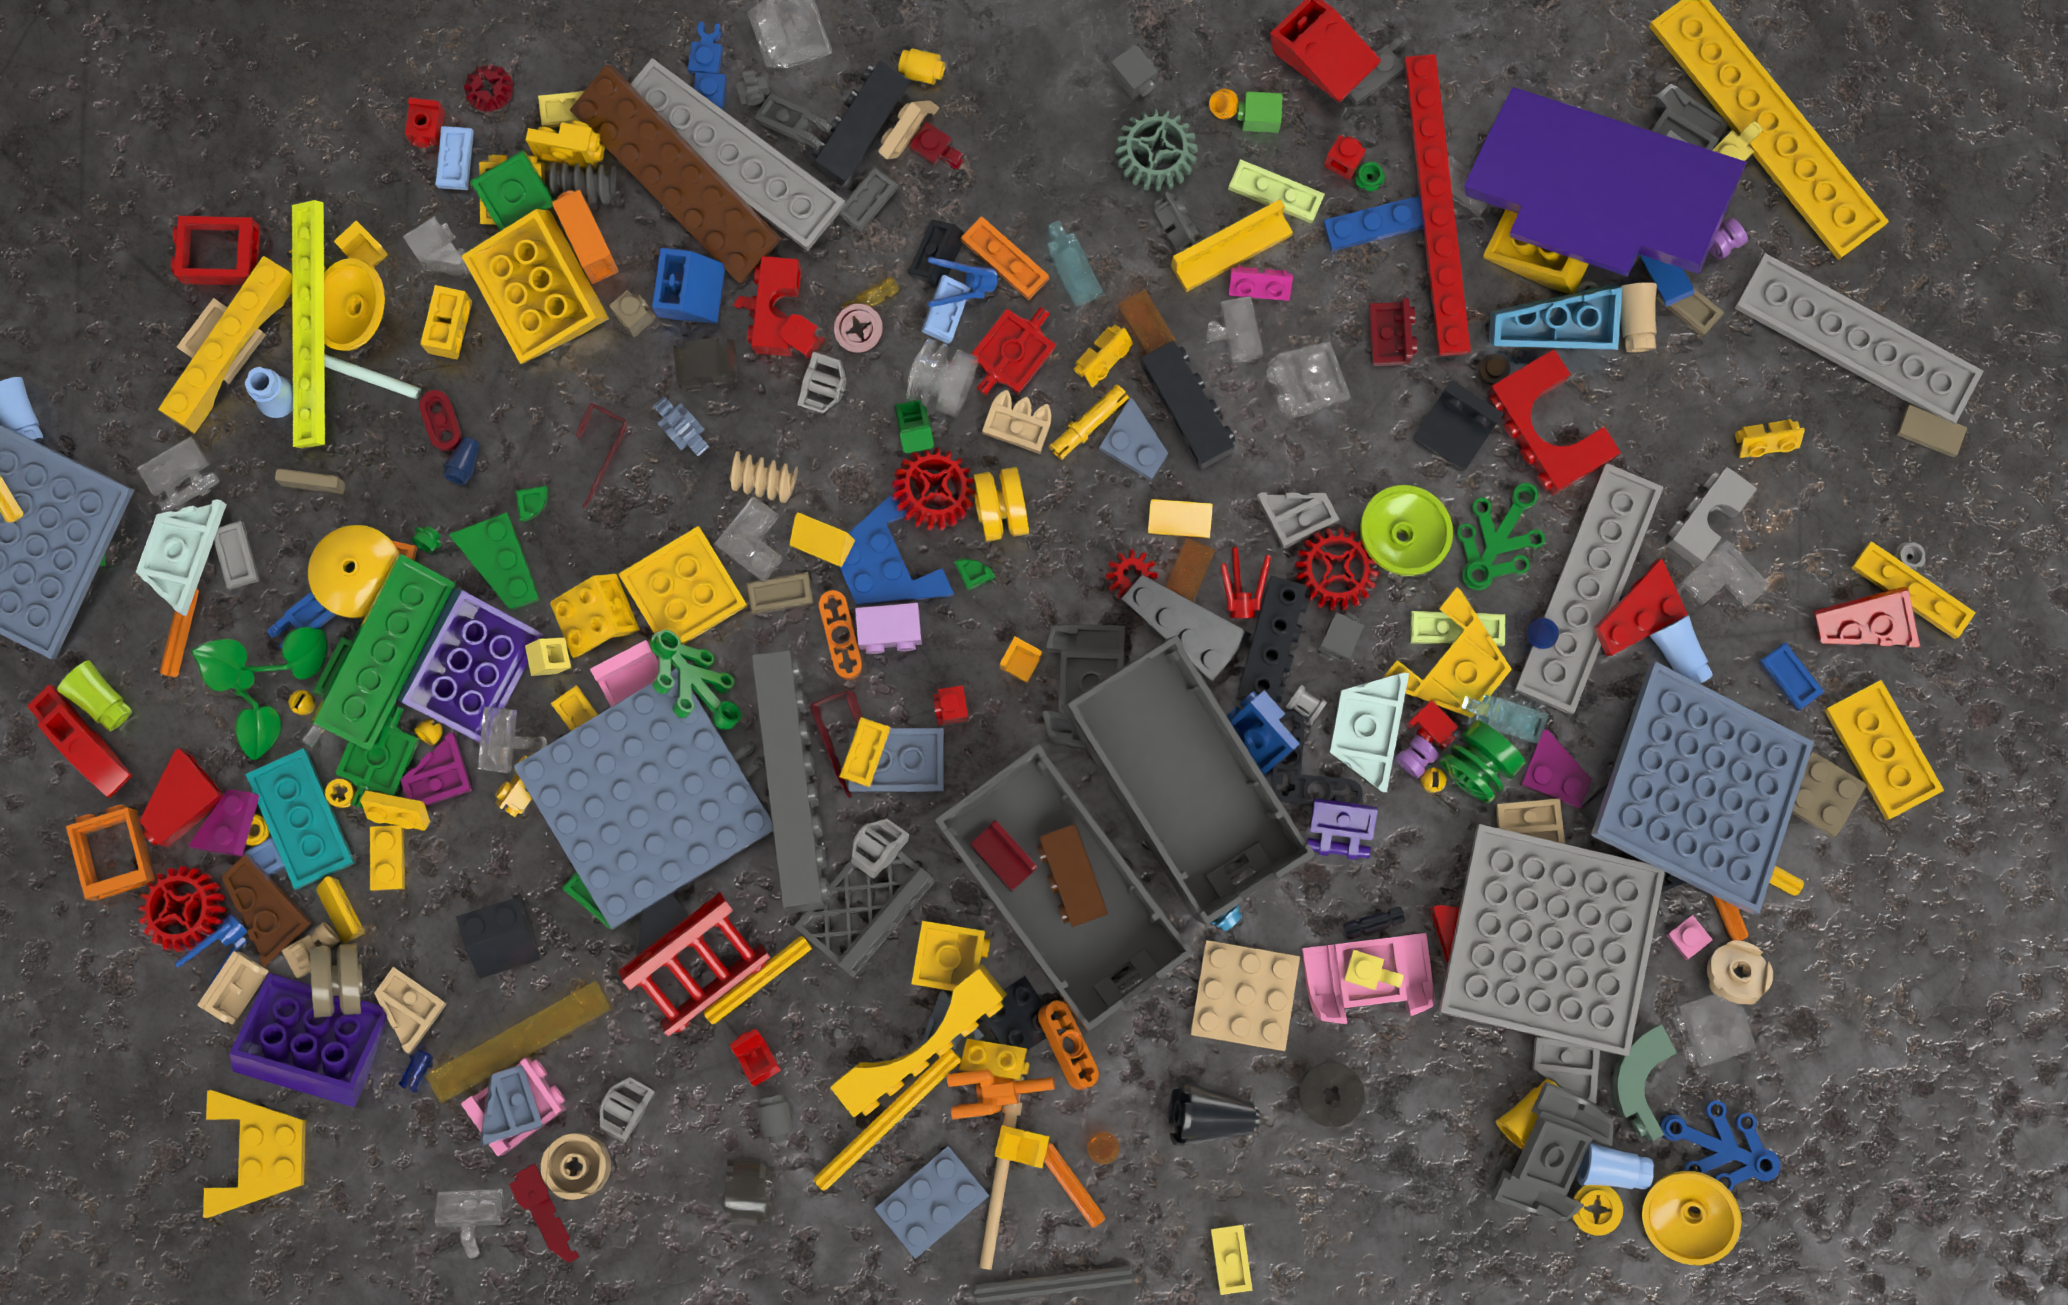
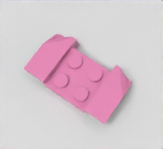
M1426 933L1301 948L1306 987L1312 1011L1322 1021L1347 1024L1344 1008L1404 1001L1406 1011L1413 1016L1434 1006L1435 994ZM1356 950L1384 959L1382 969L1404 975L1401 987L1398 988L1378 981L1376 990H1372L1344 981L1352 951Z

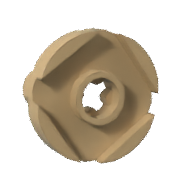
M1731 941L1715 950L1708 961L1707 975L1710 980L1709 987L1714 994L1722 996L1730 1002L1755 1004L1769 990L1772 984V966L1769 961L1766 963L1765 959L1761 956L1763 952L1755 945L1745 941ZM1739 966L1742 968V973L1747 974V977L1740 978L1736 976L1733 970Z

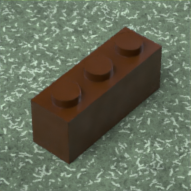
M1073 824L1040 836L1042 844L1036 847L1042 863L1048 862L1052 874L1047 875L1053 894L1059 892L1063 904L1058 905L1064 924L1070 922L1074 928L1109 915L1077 825Z

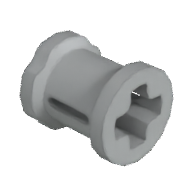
M1301 684L1286 708L1289 710L1293 708L1306 717L1308 723L1312 725L1327 702L1325 700L1319 701L1305 691V687Z

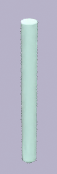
M324 354V367L414 399L419 398L421 393L420 387Z

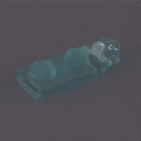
M1060 220L1048 225V231L1053 242L1048 243L1050 256L1074 306L1078 307L1102 296L1103 291L1078 239L1075 238L1073 233L1066 235Z
M1484 695L1483 701L1466 696L1462 705V709L1478 714L1477 720L1483 721L1495 730L1537 744L1549 717L1547 713L1493 695Z

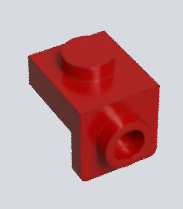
M757 1029L742 1033L734 1042L729 1044L753 1087L781 1071L766 1040Z

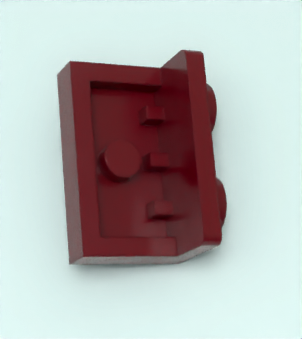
M1402 298L1401 302L1370 303L1368 310L1372 366L1409 365L1413 355H1417L1418 348L1417 337L1412 336L1411 325H1415V307H1410L1409 298Z

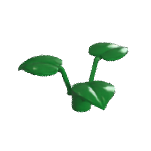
M305 626L292 630L285 637L282 645V655L287 662L279 665L244 666L247 660V652L240 642L232 639L212 640L191 650L201 677L210 689L221 692L230 688L235 689V694L244 698L251 705L252 709H243L239 712L235 723L238 743L244 754L251 760H257L266 753L276 742L281 731V720L276 710L270 706L259 708L258 703L245 692L254 683L253 673L287 670L291 667V672L297 679L302 680L312 677L322 667L327 654V640L322 629Z

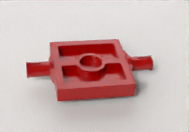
M1039 307L1038 311L1029 321L1017 316L1008 308L970 354V359L982 367L987 374L980 384L976 386L979 392L982 391V394L986 396L994 384L998 382L1006 385L1018 395L1021 393L1056 348V344L1045 337L1040 330V326L1050 316L1048 311L1045 310L1044 312V308Z

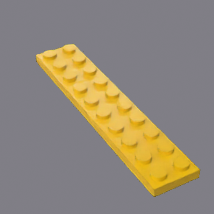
M1681 0L1650 23V29L1738 136L1754 121L1764 129L1749 144L1755 151L1753 156L1838 260L1889 222L1709 0Z

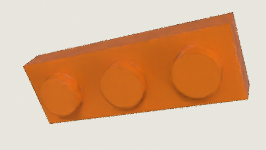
M982 216L961 237L962 243L987 265L994 268L1004 280L1028 301L1049 280V275Z

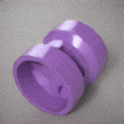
M1728 218L1721 224V228H1719L1709 250L1715 258L1722 260L1731 253V249L1740 248L1748 242L1747 234L1742 225L1734 218Z
M1416 735L1410 741V747L1407 750H1402L1395 759L1406 772L1418 779L1425 772V766L1428 763H1433L1440 755L1428 741Z

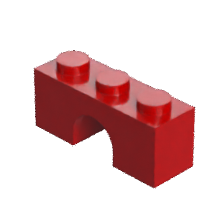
M761 256V265L755 267L754 283L758 284L757 296L753 295L751 299V314H755L754 325H749L747 334L748 344H751L755 354L792 357L793 347L782 340L779 334L780 329L788 318L775 316L773 314V307L783 297H799L802 267L798 259Z

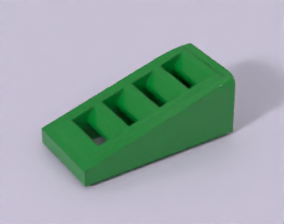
M925 399L894 405L903 451L911 453L933 448L934 442Z

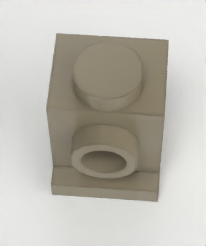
M628 290L609 305L613 315L633 337L637 336L657 319L646 301L639 294L633 296Z

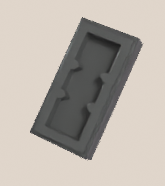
M874 166L846 199V205L837 216L861 233L899 188L898 184Z

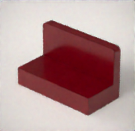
M996 820L969 844L1010 892H1013L1037 869V865Z

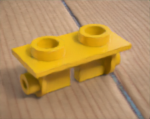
M1116 324L1112 327H1107L1094 342L1095 346L1101 350L1097 353L1089 347L1075 362L1076 366L1073 370L1080 377L1085 376L1092 388L1107 376L1113 365L1120 358H1123L1133 345L1124 327L1121 329Z
M1791 419L1768 423L1769 433L1765 432L1763 424L1741 427L1739 431L1735 432L1737 443H1742L1739 458L1760 457L1768 453L1790 452L1800 448L1805 429L1799 427L1798 421H1792Z
M524 755V756L518 761V763L521 762L522 760L526 759L527 756ZM517 773L510 782L505 781L495 795L498 798L495 804L501 809L507 804L508 806L505 811L513 817H516L518 813L522 814L532 800L531 795L525 790L526 787Z
M966 1039L959 1070L976 1071L988 1069L992 1072L993 1076L1020 1080L1022 1074L1027 1075L1029 1071V1062L1025 1061L1027 1048Z

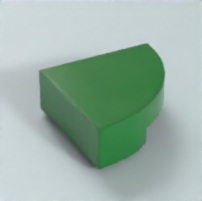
M547 486L516 490L521 522L533 519L543 510L548 500L549 490Z
M967 558L954 561L967 591L996 578L993 571L979 561Z

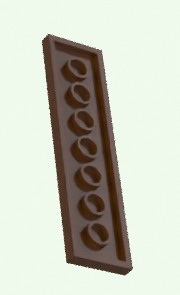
M611 64L604 66L571 107L570 111L581 122L589 125V128H592L594 133L600 134V142L717 261L724 264V268L740 284L745 282L755 271V267L761 264V256L767 257L782 240Z

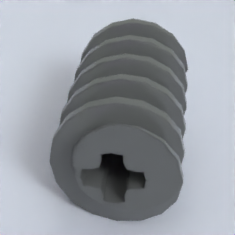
M553 161L549 177L552 197L554 200H557V197L566 191L573 190L575 192L580 189L584 199L586 200L588 196L590 203H596L600 197L602 204L608 205L615 193L616 167L612 166L609 174H606L604 166L600 165L597 173H593L592 165L587 164L585 172H581L579 163H575L573 171H569L567 162H563L561 169L557 170L555 161Z

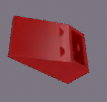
M1303 0L1270 32L1273 53L1339 103L1381 63V59L1341 15L1323 0Z

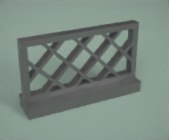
M860 848L858 853L870 861V855ZM901 851L897 854L899 859L893 860L888 866L889 882L872 884L871 877L866 874L867 885L850 886L849 874L854 869H859L850 860L829 885L831 895L833 893L845 892L846 909L829 910V900H826V909L824 911H806L793 926L853 978L935 883V880L925 870L920 868ZM907 864L914 870L906 881L894 882L893 865ZM844 881L845 887H839ZM894 887H900V888L894 893ZM889 888L890 899L885 905L873 906L872 889ZM867 890L868 907L851 908L850 891ZM873 911H879L874 917ZM868 912L869 924L865 929L852 930L851 913ZM846 914L847 931L830 933L829 915ZM824 916L825 933L811 934L804 928L813 917ZM853 935H859V936L853 941ZM848 936V948L839 958L831 951V937ZM826 938V946L818 939Z

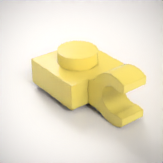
M1754 121L1739 136L1732 130L1712 151L1746 161L1755 152L1749 144L1764 129Z
M1353 950L1344 981L1372 990H1376L1378 981L1399 988L1401 987L1404 975L1382 969L1384 963L1382 958Z

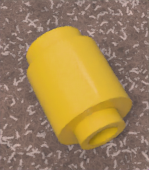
M912 48L910 51H902L898 72L910 80L934 85L937 79L941 80L943 77L945 62L941 61L940 54Z

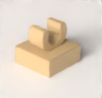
M310 934L282 950L296 978H301L311 972L310 947H319L317 942L312 943V935Z

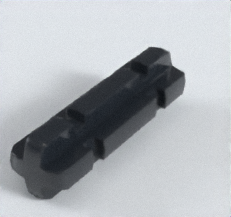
M1401 907L1389 909L1387 913L1383 911L1360 918L1358 922L1356 920L1343 924V929L1347 939L1360 937L1362 933L1366 935L1389 928L1391 924L1392 926L1403 924L1405 922V915Z

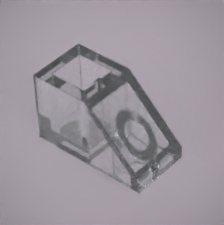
M433 217L403 236L425 270L464 278L472 276L462 258L465 251L462 247L456 250L451 243L455 236L446 222L440 225L436 218Z

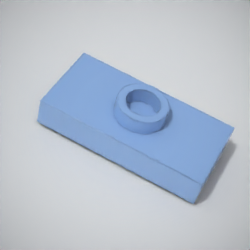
M441 126L436 175L437 188L468 190L474 135L472 128Z
M942 275L932 301L967 293L970 291V288L959 281ZM966 300L929 307L921 332L947 344L952 342Z

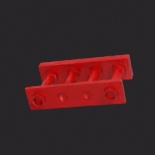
M721 892L618 970L623 983L629 990L635 986H641L666 1016L660 1021V1024L668 1037L674 1032L679 1033L684 1030L693 1017L750 973L755 974L766 965V961L771 958L762 944L752 949L728 918L733 909ZM713 926L720 928L743 957L728 969L703 940L704 933ZM687 946H693L717 976L704 988L697 984L677 959L678 953ZM661 966H667L691 995V998L677 1009L651 978L652 973Z

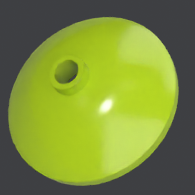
M1397 485L1382 490L1367 504L1361 517L1360 534L1367 553L1380 567L1397 575L1416 576L1431 571L1446 557L1453 540V526L1445 506L1433 494L1416 486ZM1397 533H1402L1406 541L1399 540Z

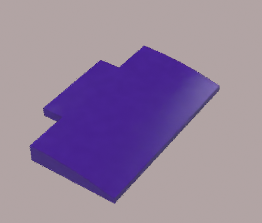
M1512 87L1483 144L1464 188L1467 197L1518 213L1510 231L1511 238L1627 277L1638 254L1700 274L1746 167V161Z

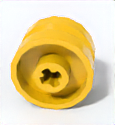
M1017 466L1001 469L999 473L1001 489L996 490L994 477L990 472L974 474L976 494H974L978 520L979 523H982L986 542L1002 539L1004 534L1002 519L1007 520L1009 532L1013 537L1029 534L1026 508Z

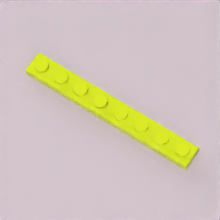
M316 200L292 205L293 447L297 448L325 445L324 203Z

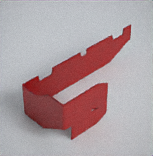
M739 296L733 305L738 309L743 306L750 311L748 316L754 319L755 314H751L752 297ZM773 307V314L775 316L788 318L779 331L782 340L803 353L805 358H811L812 353L817 352L825 341L824 336L819 338L814 334L818 327L801 315L791 314L788 317Z

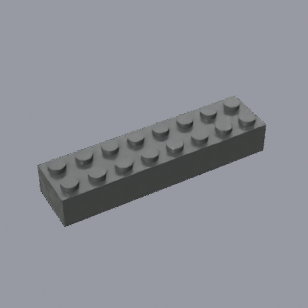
M790 650L752 655L783 908L788 914L826 909L825 901L831 900L829 881H827L826 877L822 878L821 869L827 868L825 850H823L822 846H818L817 839L823 837L821 819L818 814H814V807L819 806L817 788L814 783H810V776L815 775L813 756H811L810 751L806 752V745L811 744L809 725L807 726L806 720H802V714H807L805 695H803L802 689H798V684L803 683L802 667L799 664L798 658H793Z

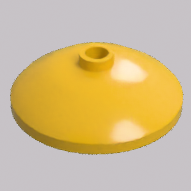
M347 258L334 263L324 272V344L330 348L340 351L357 349L373 336L380 325L385 307L384 288L379 274L369 263L359 259Z
M349 525L338 528L326 535L317 544L310 557L308 581L311 591L317 601L330 612L346 618H363L372 605L397 554L400 553L395 544L385 534L372 527ZM354 563V571L347 573V564Z
M1680 1171L1661 1178L1649 1190L1642 1209L1643 1225L1650 1241L1665 1256L1683 1264L1705 1265L1722 1259L1733 1249L1741 1231V1212L1733 1194L1721 1182L1700 1172ZM1690 1207H1698L1700 1209V1213H1693L1690 1210Z

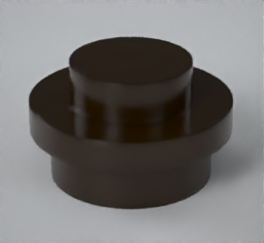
M1489 354L1481 361L1479 374L1485 382L1494 385L1509 376L1510 364L1500 354Z

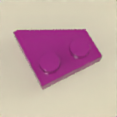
M1542 729L1520 785L1552 799H1560V802L1580 809L1592 779L1549 730Z
M448 733L444 737L445 740L420 760L418 766L411 769L400 779L407 799L422 801L425 806L472 791L455 733Z
M228 789L191 840L189 847L199 851L242 857L260 796L252 792Z

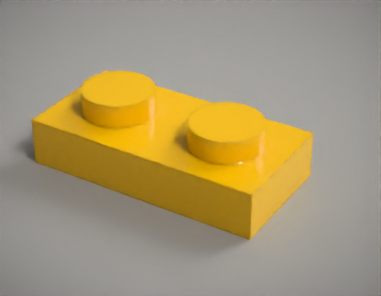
M366 790L360 800L367 819L375 823H389L399 825L405 829L414 828L424 831L430 823L425 804L422 801Z
M399 825L370 827V890L405 889L404 828Z

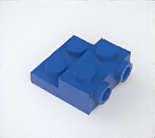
M1265 690L1259 695L1253 691L1240 703L1243 707L1242 710L1236 706L1226 715L1263 775L1299 745V742L1279 721L1285 713Z

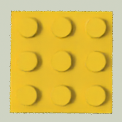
M699 526L618 574L654 634L662 630H670L679 637L682 645L747 607L746 602Z

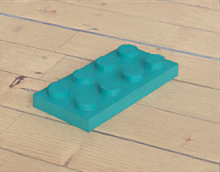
M302 748L245 774L253 793L260 796L258 800L259 808L294 889L298 890L355 864L333 809L326 800L324 788L307 749Z

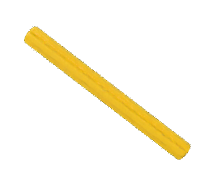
M952 1049L943 1054L814 1177L815 1184L823 1191L828 1189L939 1084L947 1074L961 1063L959 1055Z

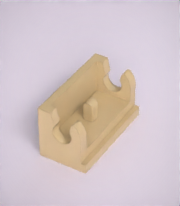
M233 951L197 1006L219 1020L235 1025L271 971L243 952Z

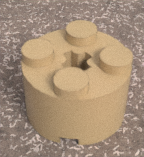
M573 1133L559 1137L545 1150L541 1160V1175L545 1184L554 1194L569 1200L588 1197L601 1190L607 1182L611 1171V1158L606 1145L595 1136L586 1133ZM578 1158V1162L583 1164V1169L577 1171L576 1175L575 1169L570 1168V1162H574Z

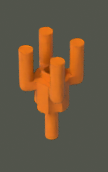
M988 1069L947 1074L948 1087L976 1084L979 1101L952 1106V1119L992 1115L1001 1111L1002 1106L1018 1104L1019 1094L1055 1089L1054 1077L1017 1081L1015 1079L993 1076L992 1072Z

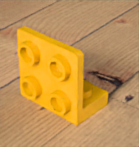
M617 574L592 576L550 602L573 658L583 655L612 637L628 636L640 630Z

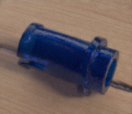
M416 1049L414 1054L411 1053L409 1055L410 1063L401 1081L398 1083L406 1089L411 1077H413L414 1080L409 1091L415 1093L418 1092V1088L428 1068H432L434 1065L432 1063L433 1056L419 1049Z

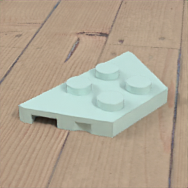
M213 500L211 505L199 508L193 505L182 508L177 512L169 511L157 514L139 561L136 573L145 582L150 584L181 615L187 616L227 504L221 500Z
M1400 673L1340 690L1329 752L1382 792H1387L1409 673Z

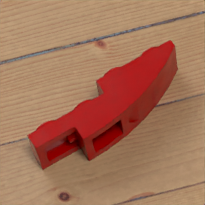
M49 684L27 705L40 722L37 726L47 738L105 796L111 798L133 776L99 733L91 730L66 698L57 692L56 686Z

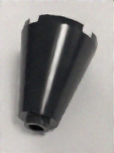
M1177 1081V1085L1180 1088H1173L1169 1105V1123L1175 1124V1133H1170V1139L1176 1146L1251 1135L1254 1128L1257 1129L1259 1127L1260 1111L1255 1109L1253 1102L1187 1081Z

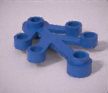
M1710 1101L1705 1106V1114L1708 1118L1712 1119L1721 1140L1688 1127L1685 1120L1678 1115H1667L1661 1119L1659 1126L1664 1133L1663 1138L1670 1141L1685 1139L1716 1152L1701 1160L1686 1162L1683 1166V1171H1688L1692 1164H1695L1698 1167V1172L1703 1174L1733 1160L1746 1164L1729 1174L1718 1173L1714 1176L1718 1181L1721 1177H1726L1729 1182L1727 1186L1729 1191L1734 1188V1185L1752 1177L1760 1181H1770L1780 1171L1781 1165L1778 1156L1773 1151L1764 1149L1755 1130L1757 1125L1756 1118L1750 1113H1740L1735 1118V1126L1739 1131L1743 1132L1750 1152L1739 1148L1725 1117L1727 1112L1726 1106L1721 1101ZM1714 1104H1717L1721 1110L1720 1114L1716 1117L1711 1113V1107ZM1745 1116L1751 1122L1747 1129L1741 1126V1119ZM1672 1122L1679 1124L1680 1129L1677 1134L1671 1133L1669 1129ZM1763 1159L1769 1161L1770 1166L1767 1171H1763L1760 1168V1162Z

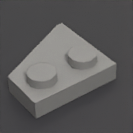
M1286 493V495L1257 494V500L1283 549L1313 536L1316 532L1324 531L1340 521L1326 493H1310L1308 495L1300 493Z
M1535 1037L1532 1070L1544 1078L1550 1079L1557 1086L1574 1092L1596 1104L1600 1050L1558 1040Z

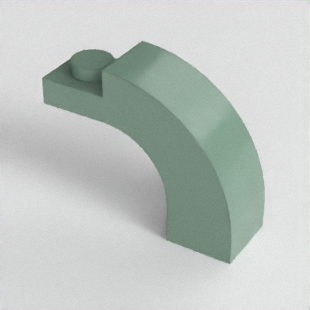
M1662 1024L1653 1025L1633 1038L1630 1055L1628 1057L1618 1056L1611 1081L1612 1098L1618 1116L1627 1118L1633 1115L1634 1119L1631 1120L1634 1130L1640 1138L1644 1136L1646 1140L1650 1141L1656 1140L1663 1136L1664 1133L1647 1104L1644 1090L1645 1082L1654 1066L1677 1054Z

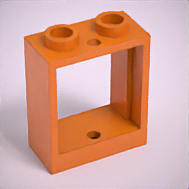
M580 189L575 192L569 190L560 194L557 200L552 202L553 207L591 284L618 273L619 269Z
M116 805L107 808V814L95 817V814L83 815L75 819V824L66 826L86 900L98 901L146 886L149 882L156 883L137 810L126 808L125 805ZM126 822L139 870L98 882L86 834Z

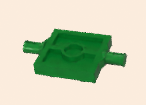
M393 706L371 751H366L348 742L335 775L348 779L355 786H358L350 803L351 805L363 809L360 800L365 790L397 796L402 784L400 779L406 775L420 741L419 738L406 734L397 727L404 711L403 708Z

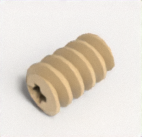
M736 451L729 478L733 491H738L743 484L744 493L750 494L755 487L757 497H762L767 490L769 500H774L779 493L780 502L786 503L794 490L798 466H796L791 474L788 473L787 463H784L779 471L776 470L775 460H772L767 468L764 467L763 457H760L755 465L752 464L751 454H748L743 462L740 461V452Z

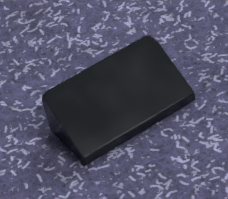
M931 220L908 274L937 287L940 277L942 275L948 276L951 268L929 263L928 258L933 257L954 262L962 246L961 237L965 233L955 224Z

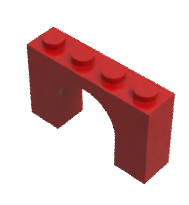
M1555 349L1492 385L1487 392L1489 396L1487 398L1488 404L1504 413L1502 418L1505 421V431L1511 439L1516 438L1522 448L1520 453L1524 461L1528 465H1533L1539 474L1537 475V480L1540 486L1545 491L1549 490L1552 496L1603 467L1606 463L1608 464L1621 453L1605 427L1570 446L1549 444L1535 432L1531 422V408L1534 401L1565 383L1571 375Z

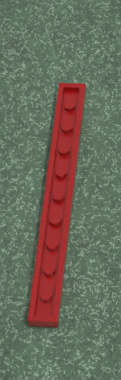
M1436 54L1405 57L1404 66L1438 357L1469 354L1471 349Z

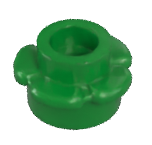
M1367 162L1361 164L1356 169L1357 176L1355 177V182L1358 187L1365 188L1366 191H1375L1379 188V185L1384 183L1385 174L1379 164ZM1367 175H1372V179H1368Z
M429 526L415 528L416 533L411 540L420 550L432 554L435 549L441 547L440 535L436 530Z

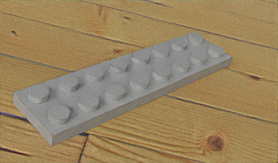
M653 58L631 83L635 90L758 215L805 250H810L846 205L845 200Z
M1766 253L1761 257L1734 307L1736 310L1908 403L1937 415L1954 425L1957 423L1984 372Z
M1606 463L1603 466L1514 689L1515 692L1570 715L1575 713L1601 647L1594 627L1620 599L1662 493L1663 486Z

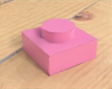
M1693 915L1687 917L1666 934L1685 960L1691 958L1713 940Z

